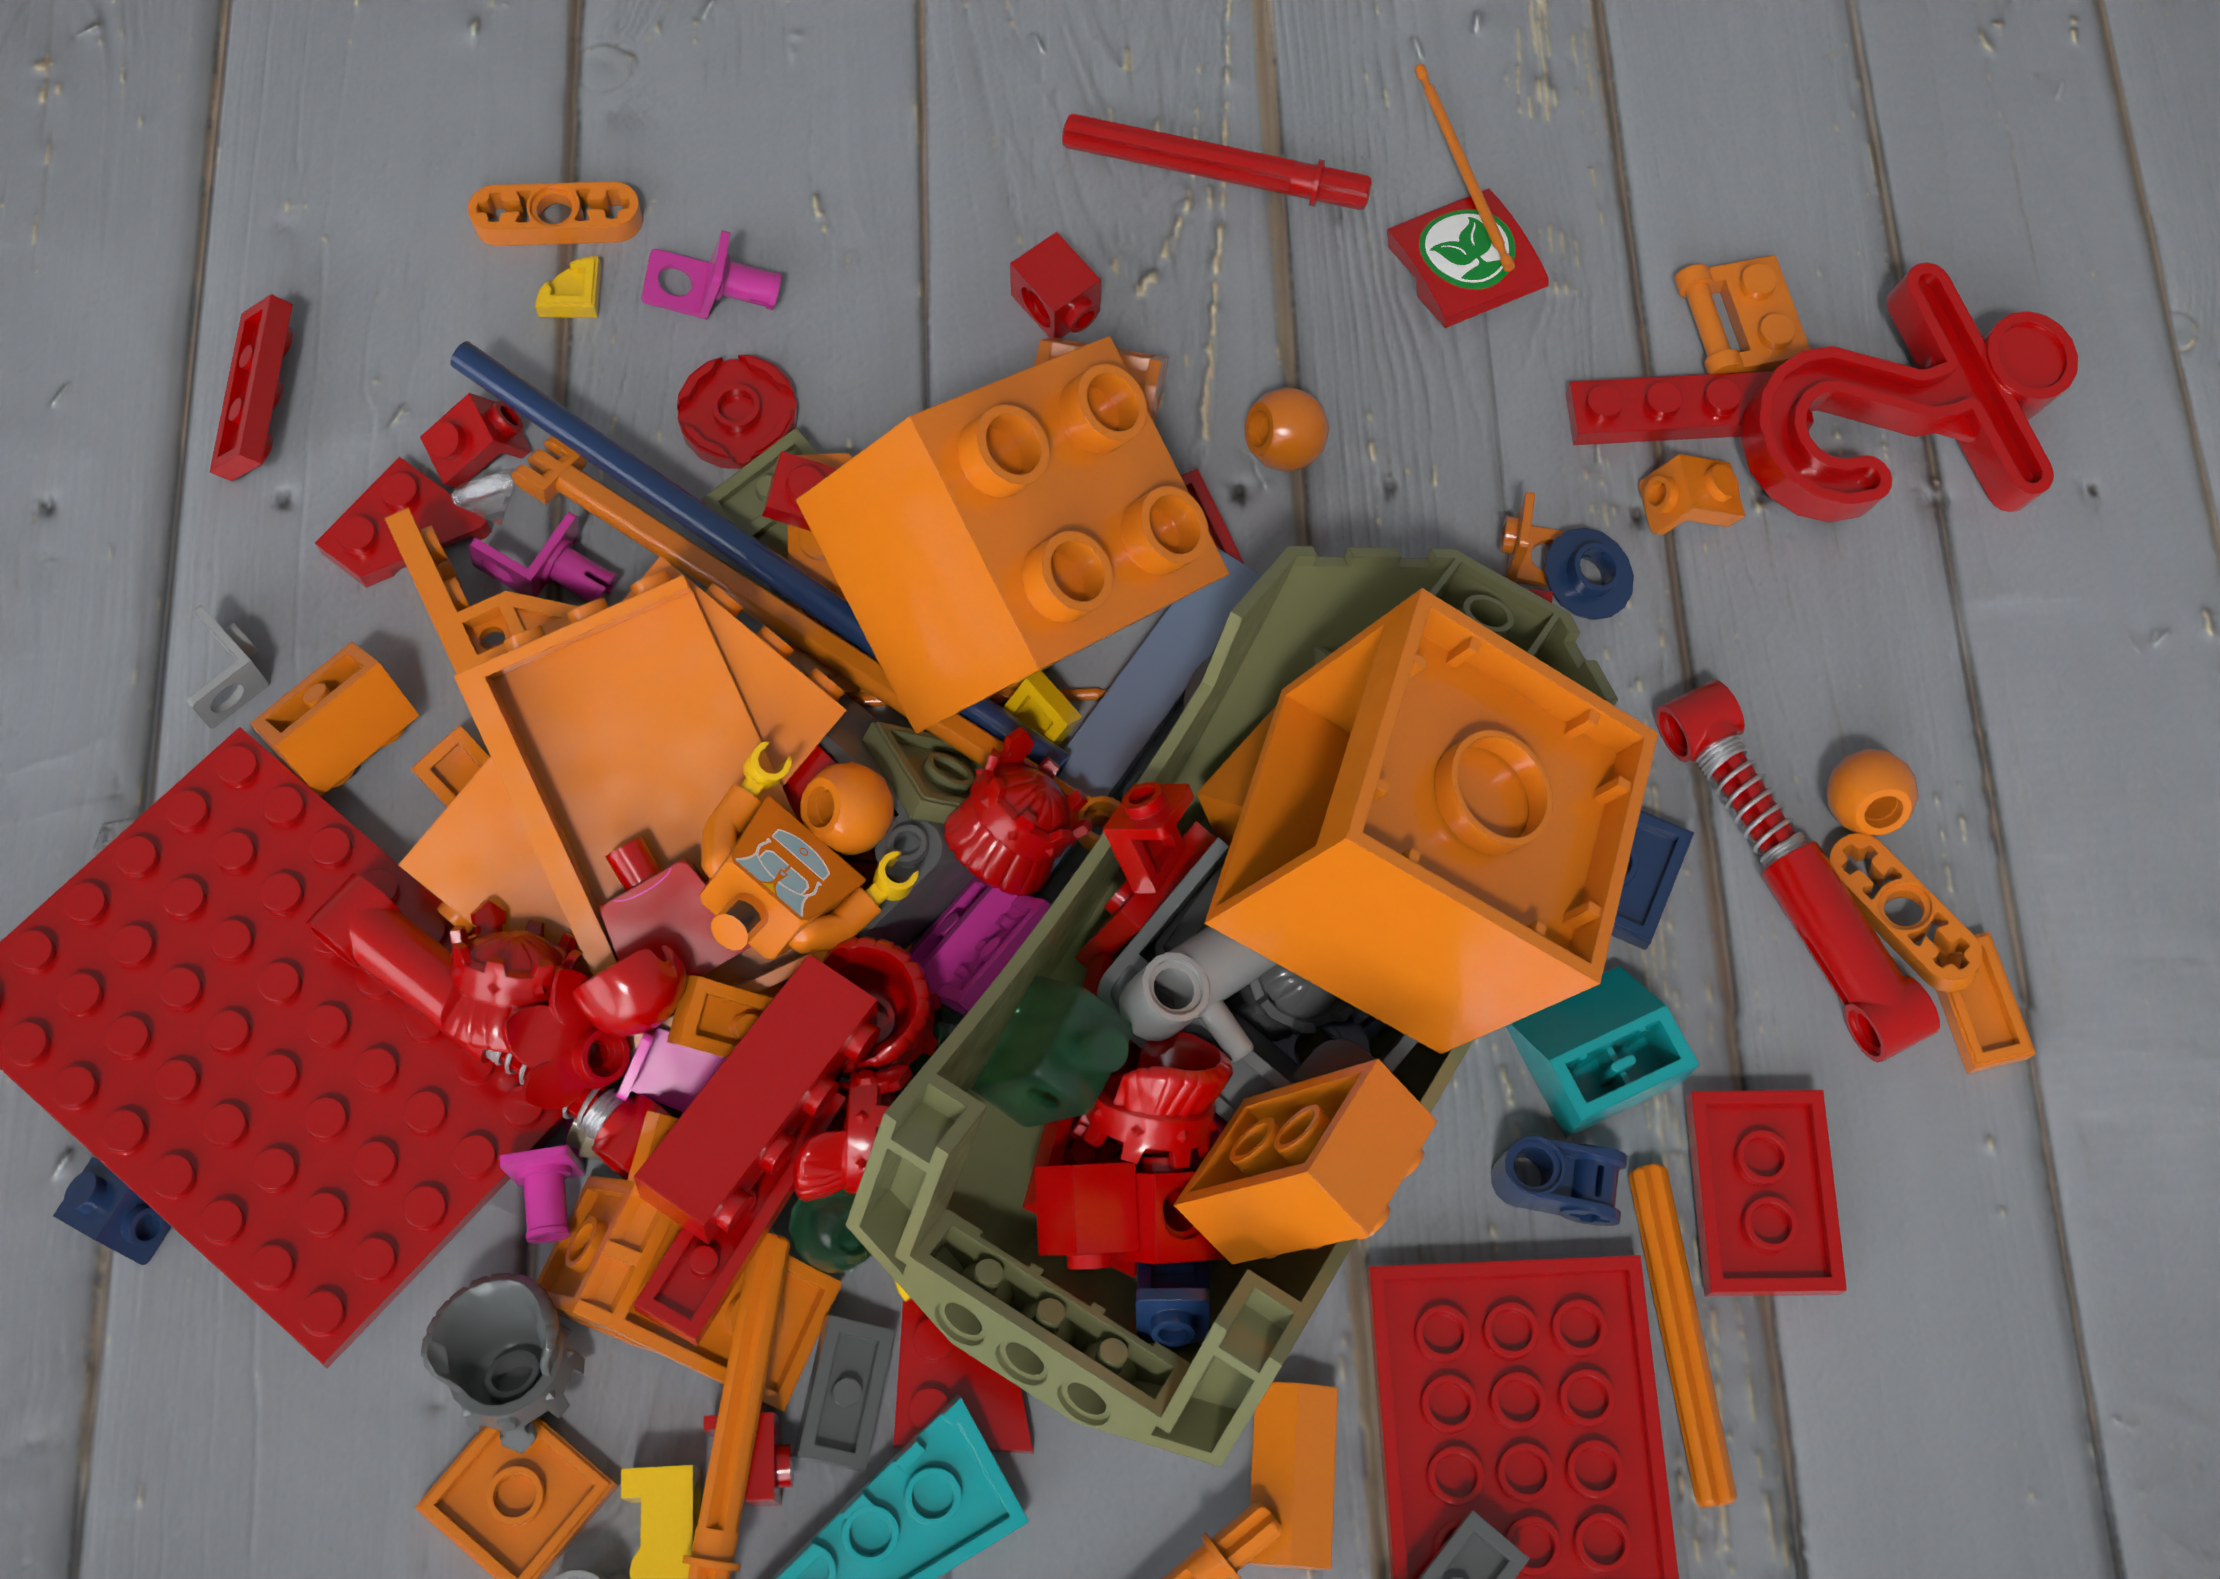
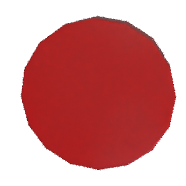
M738 355V359L723 361L722 357L707 361L688 376L678 393L677 419L686 445L701 460L720 468L742 469L797 426L798 406L789 379L774 364L753 355Z

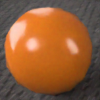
M1290 387L1265 393L1250 408L1245 421V439L1250 452L1265 467L1286 473L1309 467L1324 451L1330 430L1324 407L1308 392Z
M1864 749L1846 756L1834 767L1826 786L1829 810L1836 821L1855 834L1859 833L1867 836H1881L1899 829L1912 816L1919 798L1916 777L1910 766L1888 750Z
M853 761L829 765L812 778L804 790L800 804L801 819L804 826L835 853L843 856L870 851L886 836L893 824L895 799L885 779L870 767Z

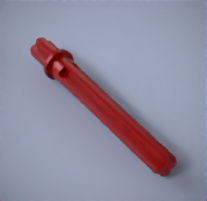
M1077 114L1069 115L1063 128L1062 143L1068 149L1309 199V206L1313 207L1319 201L1363 210L1368 204L1372 181L1369 176L1325 167V160L1319 159L1318 165Z

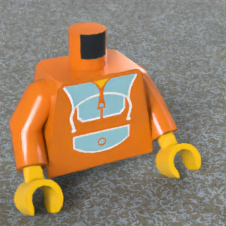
M769 741L760 743L746 757L743 764L745 779L742 784L738 786L733 783L703 827L701 868L709 879L699 896L702 904L716 915L711 922V932L715 940L726 949L741 950L749 944L764 958L772 960L777 959L790 949L801 954L828 951L836 947L840 942L854 937L882 912L878 906L883 901H900L907 897L917 881L919 871L914 872L904 883L891 881L885 871L890 869L902 854L900 851H892L881 859L874 874L873 884L864 891L861 886L866 879L824 842L819 840L769 795L762 802L757 798L763 789L774 787L784 778L792 766V759L788 756L775 774L765 772L760 767L758 760L760 753L769 744Z

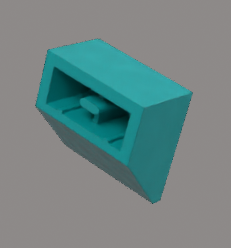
M1621 966L1604 972L1599 985L1505 1026L1565 1138L1680 1085L1700 1065L1667 1005Z

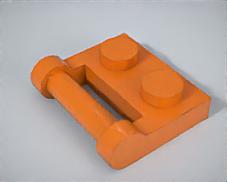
M1776 255L1708 267L1705 264H1694L1680 270L1675 275L1674 281L1679 295L1688 300L1708 356L1704 361L1707 374L1774 371L1778 366L1799 352L1810 350ZM1720 293L1741 352L1730 348L1711 294Z

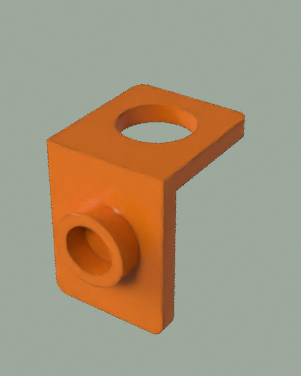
M1526 491L1516 517L1506 516L1500 540V552L1509 554L1506 578L1517 583L1548 588L1544 571L1534 565L1531 552L1540 544H1552L1557 537L1566 531L1531 526L1535 493Z

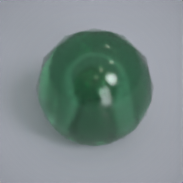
M843 1189L826 1198L804 1202L800 1198L797 1200L792 1208L788 1231L795 1251L806 1264L821 1272L842 1273L851 1272L870 1260L872 1254L846 1227L856 1194H847Z

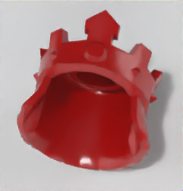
M1019 727L1005 737L1002 752L993 748L983 769H975L976 778L970 787L971 795L948 815L944 823V839L950 851L955 853V858L961 865L967 867V870L978 879H981L982 882L994 889L998 888L1001 892L1009 895L1029 896L1046 886L1054 860L1061 857L1067 847L1075 845L1077 839L1088 834L1093 824L1087 818L1079 821L1078 812L1088 802L1082 790L1077 789L1067 795L1053 780L1060 768L1056 762L1047 757L1042 763L1035 766L1024 760L1026 755H1030L1034 742L1028 732Z
M487 900L483 901L470 914L471 922L475 925L476 934L468 936L465 926H455L450 930L452 942L450 977L453 985L442 1009L440 1021L442 1023V1030L452 1039H457L459 1043L482 1050L509 1053L502 1036L501 1027L504 1019L522 1007L534 1004L548 1006L556 971L559 968L575 970L576 964L583 952L576 950L578 943L571 933H564L558 944L544 939L545 923L528 920L525 930L503 931L502 924H506V911Z
M854 936L828 950L824 957L823 963L877 999L876 1026L881 1029L879 1037L870 1052L858 1064L849 1060L841 1071L844 1078L850 1079L852 1070H879L896 1064L909 1066L922 1053L932 1056L939 1042L933 1035L934 1011L942 1008L937 993L930 990L929 983L925 980L926 974L920 963L912 962V955L900 946H895L894 942L882 938L876 940L874 937L867 936L858 939Z
M1179 1031L1173 1037L1163 1041L1146 1040L1140 1053L1136 1070L1123 1075L1106 1076L1096 1080L1091 1087H1088L1082 1101L1085 1110L1069 1134L1077 1141L1083 1137L1086 1142L1095 1147H1101L1107 1136L1117 1139L1119 1143L1123 1144L1121 1159L1138 1164L1143 1153H1169L1171 1167H1189L1192 1149L1198 1147L1199 1158L1204 1159L1212 1148L1211 1133L1217 1130L1213 1121L1216 1111L1214 1102L1233 1075L1232 1062L1213 1043L1195 1034H1188L1185 1031Z
M896 1064L879 1070H852L849 1082L839 1083L837 1093L846 1097L847 1106L832 1131L819 1132L807 1138L795 1157L792 1175L798 1198L808 1202L826 1198L843 1189L847 1194L857 1193L883 1115L896 1100L895 1091L902 1089L913 1076L909 1066Z

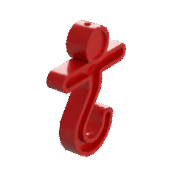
M1919 263L1912 267L1891 289L1886 302L1889 314L1919 369L1835 346L1804 350L1778 366L1759 386L1744 411L1741 444L1751 474L1771 499L1798 516L1829 523L1859 518L1888 495L1892 488L1890 469L1880 459L1869 455L1844 459L1831 456L1821 450L1810 437L1806 425L1807 412L1812 411L1829 413L1912 437L1939 434L1957 439L1992 504L2002 511L2015 512L2020 511L2039 497L2053 483L2054 471L2028 420L2042 411L2071 386L2078 371V354L2073 339L2059 323L2046 315L2030 311L2009 314L1982 336L1946 271L1933 263Z

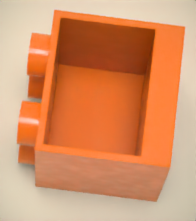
M1110 336L907 417L796 499L810 530L915 734L1114 635L1230 574L1208 531V524L1203 510L1189 494L1147 410L1146 399L1137 381L1128 373Z
M1421 588L1281 690L1204 924L1432 1050L1443 1054L1601 983L1659 733Z

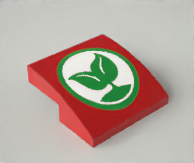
M1489 188L1483 190L1482 193L1503 237L1505 249L1515 264V268L1512 271H1504L1500 262V255L1493 247L1471 196L1387 229L1388 248L1416 278L1417 297L1445 328L1549 286V277L1530 241L1508 209Z

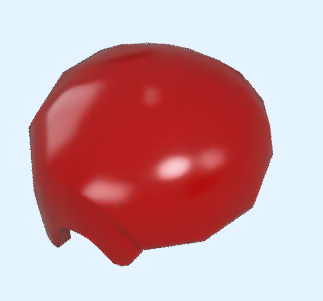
M663 945L661 949L666 958L659 959L649 949L636 951L580 984L572 991V996L593 1026L611 1036L622 1038L651 1031L670 1017L685 992L687 985L686 968L675 952L668 945Z

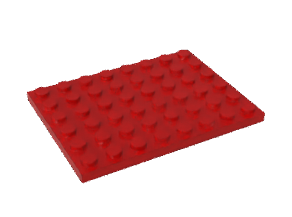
M239 727L0 941V1070L328 1369L511 1179L500 1168L499 1156L539 1149L567 1119L563 1118L562 1109L546 1110L524 1102L521 1098L523 1085L520 1084L518 1073L507 1074L504 1064L496 1065L492 1061L485 1064L480 1062L362 968L353 967L338 957L308 929L306 922L352 873H356L371 882L394 902L405 917L451 952L450 930L455 926L437 910L442 902L402 869L398 863L246 731ZM472 929L468 936L476 934V931ZM594 1043L591 1044L588 1051V1064L594 1060L596 1055Z

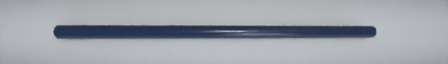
M465 341L456 348L451 357V367L877 660L851 607L845 599L471 342ZM989 698L959 712V714L1002 742L1005 741L1007 735L1022 727L1028 732L1034 742L1030 755H1026V757L1038 765L1047 757L1051 758L1060 766L1055 775L1057 777L1064 770L1071 757L1065 750Z

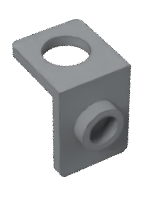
M199 605L193 611L235 660L234 663L187 699V703L204 723L212 729L270 684L250 659L259 651L233 622L223 629L205 608ZM238 684L236 691L231 697L221 704L211 706L213 699L219 692L231 685Z

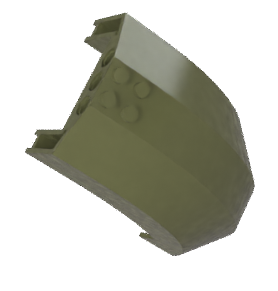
M1288 546L1230 612L1201 684L1137 784L1145 782L1189 784L1194 794V799L1176 826L1182 836L1196 821L1201 825L1206 814L1196 793L1277 705L1281 690L1421 588L1615 706L1618 698L1597 660H1585L1575 641L1580 634V630L1570 613L1456 549L1431 548L1427 558H1401L1397 548L1348 547L1344 557H1317L1313 546ZM1103 832L1078 870L1008 964L884 1113L852 1204L846 1227L952 1344L1072 1422L1221 1467L1291 1352L1356 1239L1324 1245L1315 1250L1309 1248L1280 1254L1271 1259L1261 1258L1237 1264H1231L1227 1259L1209 1260L1210 1331L1203 1343H1189L1180 1347H1167L1158 1342L1146 1343L1137 1337L1135 1306L1137 1275L1133 1278L1113 1267L1068 1269L1067 1255H1039L1037 1215L1022 1208L1087 971V968L1075 958V955L1111 916V913L1103 906L1127 880ZM1133 938L1124 947H1122L1113 956V958L1117 959L1118 956L1123 952V950L1128 946V944L1133 940ZM1387 1026L1373 1039L1368 1038L1370 1054L1377 1059L1400 1031ZM1316 1030V1033L1304 1034L1296 1047L1300 1062L1303 1063L1319 1044L1333 1038L1327 1033L1321 1032V1030ZM1474 1040L1443 1054L1417 1042L1392 1074L1431 1113ZM1143 1153L1142 1157H1153V1154Z

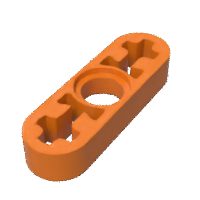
M614 181L489 185L476 191L468 203V215L475 233L483 242L493 246L619 243L634 237L641 229L643 223V215L635 191L624 183ZM553 204H564L572 209L569 217L560 223L550 224L540 219L544 209ZM589 205L590 209L587 210L589 220L585 221L582 206ZM612 206H622V209L618 211L617 218L609 219L606 217V215L610 214ZM524 207H527V213L530 218L529 222H523L522 218H526L523 210ZM505 209L506 212L501 213L499 221L489 222V219L494 217L495 210Z
M1857 833L1847 835L1838 840L1831 850L1829 861L1873 929L1931 987L1944 992L1960 991L1968 987L1976 978L1982 962L1983 952L1978 939L1878 839L1873 836ZM1850 856L1856 862H1860L1865 858L1871 861L1868 874L1881 888L1874 899L1869 898L1872 894L1874 883L1865 873L1858 870L1850 875L1845 871L1848 861L1847 857ZM1887 879H1891V880H1892V881L1888 882L1887 884H1885V882H1886ZM1896 898L1910 899L1920 907L1922 919L1911 926L1897 925L1886 916L1884 906ZM1932 925H1937L1938 928H1936L1932 942L1926 935ZM1923 939L1920 946L1914 944ZM1937 946L1947 954L1954 952L1956 949L1962 952L1961 969L1959 970L1953 964H1948L1943 968L1936 964L1939 954Z

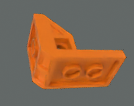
M409 508L385 518L456 674L508 652L504 641L520 632L541 625L547 635L570 625L567 613L580 607L504 591L471 606L461 588L463 586L432 525L420 530ZM500 632L505 635V640L489 646L488 642L482 644L483 639L489 633Z
M588 1176L568 1217L571 1237L555 1243L536 1281L542 1288L546 1289L548 1297L552 1299L554 1308L557 1310V1315L634 1347L658 1353L724 1385L745 1270L698 1346L636 1312L633 1305L680 1232L682 1226L640 1198L634 1181ZM788 1255L762 1399L764 1405L782 1412L787 1407L819 1336L823 1319L829 1314L842 1285V1282Z

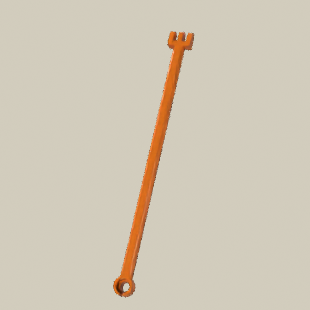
M550 436L544 442L547 452L537 449L528 457L527 460L531 468L521 464L511 473L514 483L519 488L545 505L558 493H561L656 556H662L675 568L707 589L712 583L716 584L743 607L742 611L906 717L877 660L582 471L586 467V459L553 436ZM959 713L925 729L982 767H985L993 748L1000 752L1004 748V742ZM1025 757V759H1024L1025 761H1027V762H1029V763H1031V764H1033V765H1035V766H1038L1037 763H1035V762H1033L1032 760H1030L1029 758ZM1054 776L1053 780L1067 795L1077 790L1057 776ZM1084 793L1088 802L1078 812L1079 821L1087 818L1093 824L1092 827H1104L1120 802L1111 797H1090ZM1090 831L1077 840L1085 849L1091 851L1101 835Z

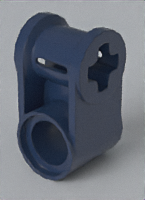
M1525 1136L1516 1140L1494 1162L1491 1170V1184L1496 1195L1502 1201L1516 1208L1559 1215L1570 1221L1582 1224L1615 1226L1620 1223L1621 1211L1615 1208L1619 1170L1626 1168L1628 1156L1624 1152L1605 1146L1574 1144L1541 1136ZM1515 1158H1526L1538 1167L1541 1173L1539 1187H1531L1518 1179L1514 1171Z

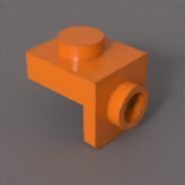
M1678 454L1639 482L1650 531L1653 534L1664 535L1684 521L1729 527L1746 516L1739 494V483L1729 462Z
M459 725L409 770L447 808L490 756Z

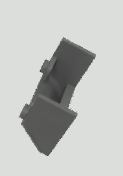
M844 694L838 703L847 710V713L833 726L818 746L837 764L853 761L870 767L885 779L895 799L893 824L884 839L875 847L876 859L879 864L881 859L892 851H900L902 853L899 860L890 869L885 871L887 877L895 883H904L914 872L919 871L917 881L908 896L900 901H883L878 906L882 912L855 937L859 939L867 936L874 937L876 940L882 938L894 942L895 946H900L905 950L950 905L974 875L967 870V867L962 866L955 858V853L950 851L944 839V824L910 819L897 794L862 740L871 723L879 721L851 697Z
M1219 838L1216 839L1107 969L1099 982L1097 1000L1102 1014L1141 1049L1146 1040L1136 1036L1125 1025L1120 1014V995L1123 987L1156 956L1166 953L1162 946L1192 906L1190 900L1226 858L1229 846ZM1154 985V993L1158 1001L1165 1007L1175 1009L1174 1001L1168 991L1158 985ZM1226 1004L1253 1043L1254 1048L1253 1051L1239 1061L1232 1062L1233 1075L1214 1102L1216 1105L1215 1112L1229 1122L1244 1098L1372 1061L1375 1058L1357 1043L1348 1039L1335 1038L1324 1041L1315 1047L1299 1066ZM1200 1017L1180 1030L1202 1037L1221 1049ZM1399 1032L1377 1059L1392 1073L1418 1041Z

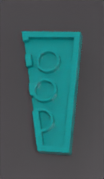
M957 1394L770 1579H937L1024 1526L1029 1520L962 1398Z

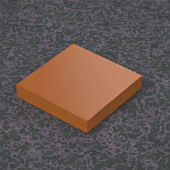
M540 1417L530 1422L534 1424L538 1434L536 1440L523 1454L502 1446L500 1430L485 1427L474 1437L414 1507L495 1579H542L619 1487L614 1480Z

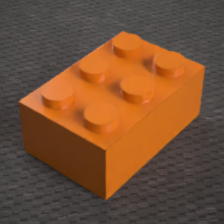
M1379 1059L1244 1098L1176 1200L1174 1206L1231 1264L1261 1258L1271 1259L1280 1254L1309 1248L1315 1250L1324 1245L1353 1239L1363 1240L1376 1233L1388 1219L1390 1214L1388 1204L1402 1180L1413 1173L1424 1157L1422 1147L1438 1121Z

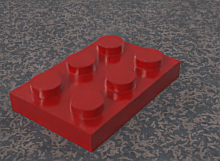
M1824 1090L1691 1091L1685 1097L1704 1296L1840 1295L1846 1292L1847 1285Z

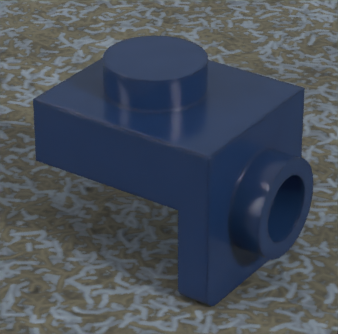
M93 1156L82 1173L76 1176L69 1184L64 1200L53 1214V1217L140 1265H146L151 1260L172 1227L100 1160Z
M1209 1260L1164 1264L1137 1262L1135 1303L1137 1337L1146 1343L1158 1342L1167 1347H1180L1189 1343H1203L1210 1331Z

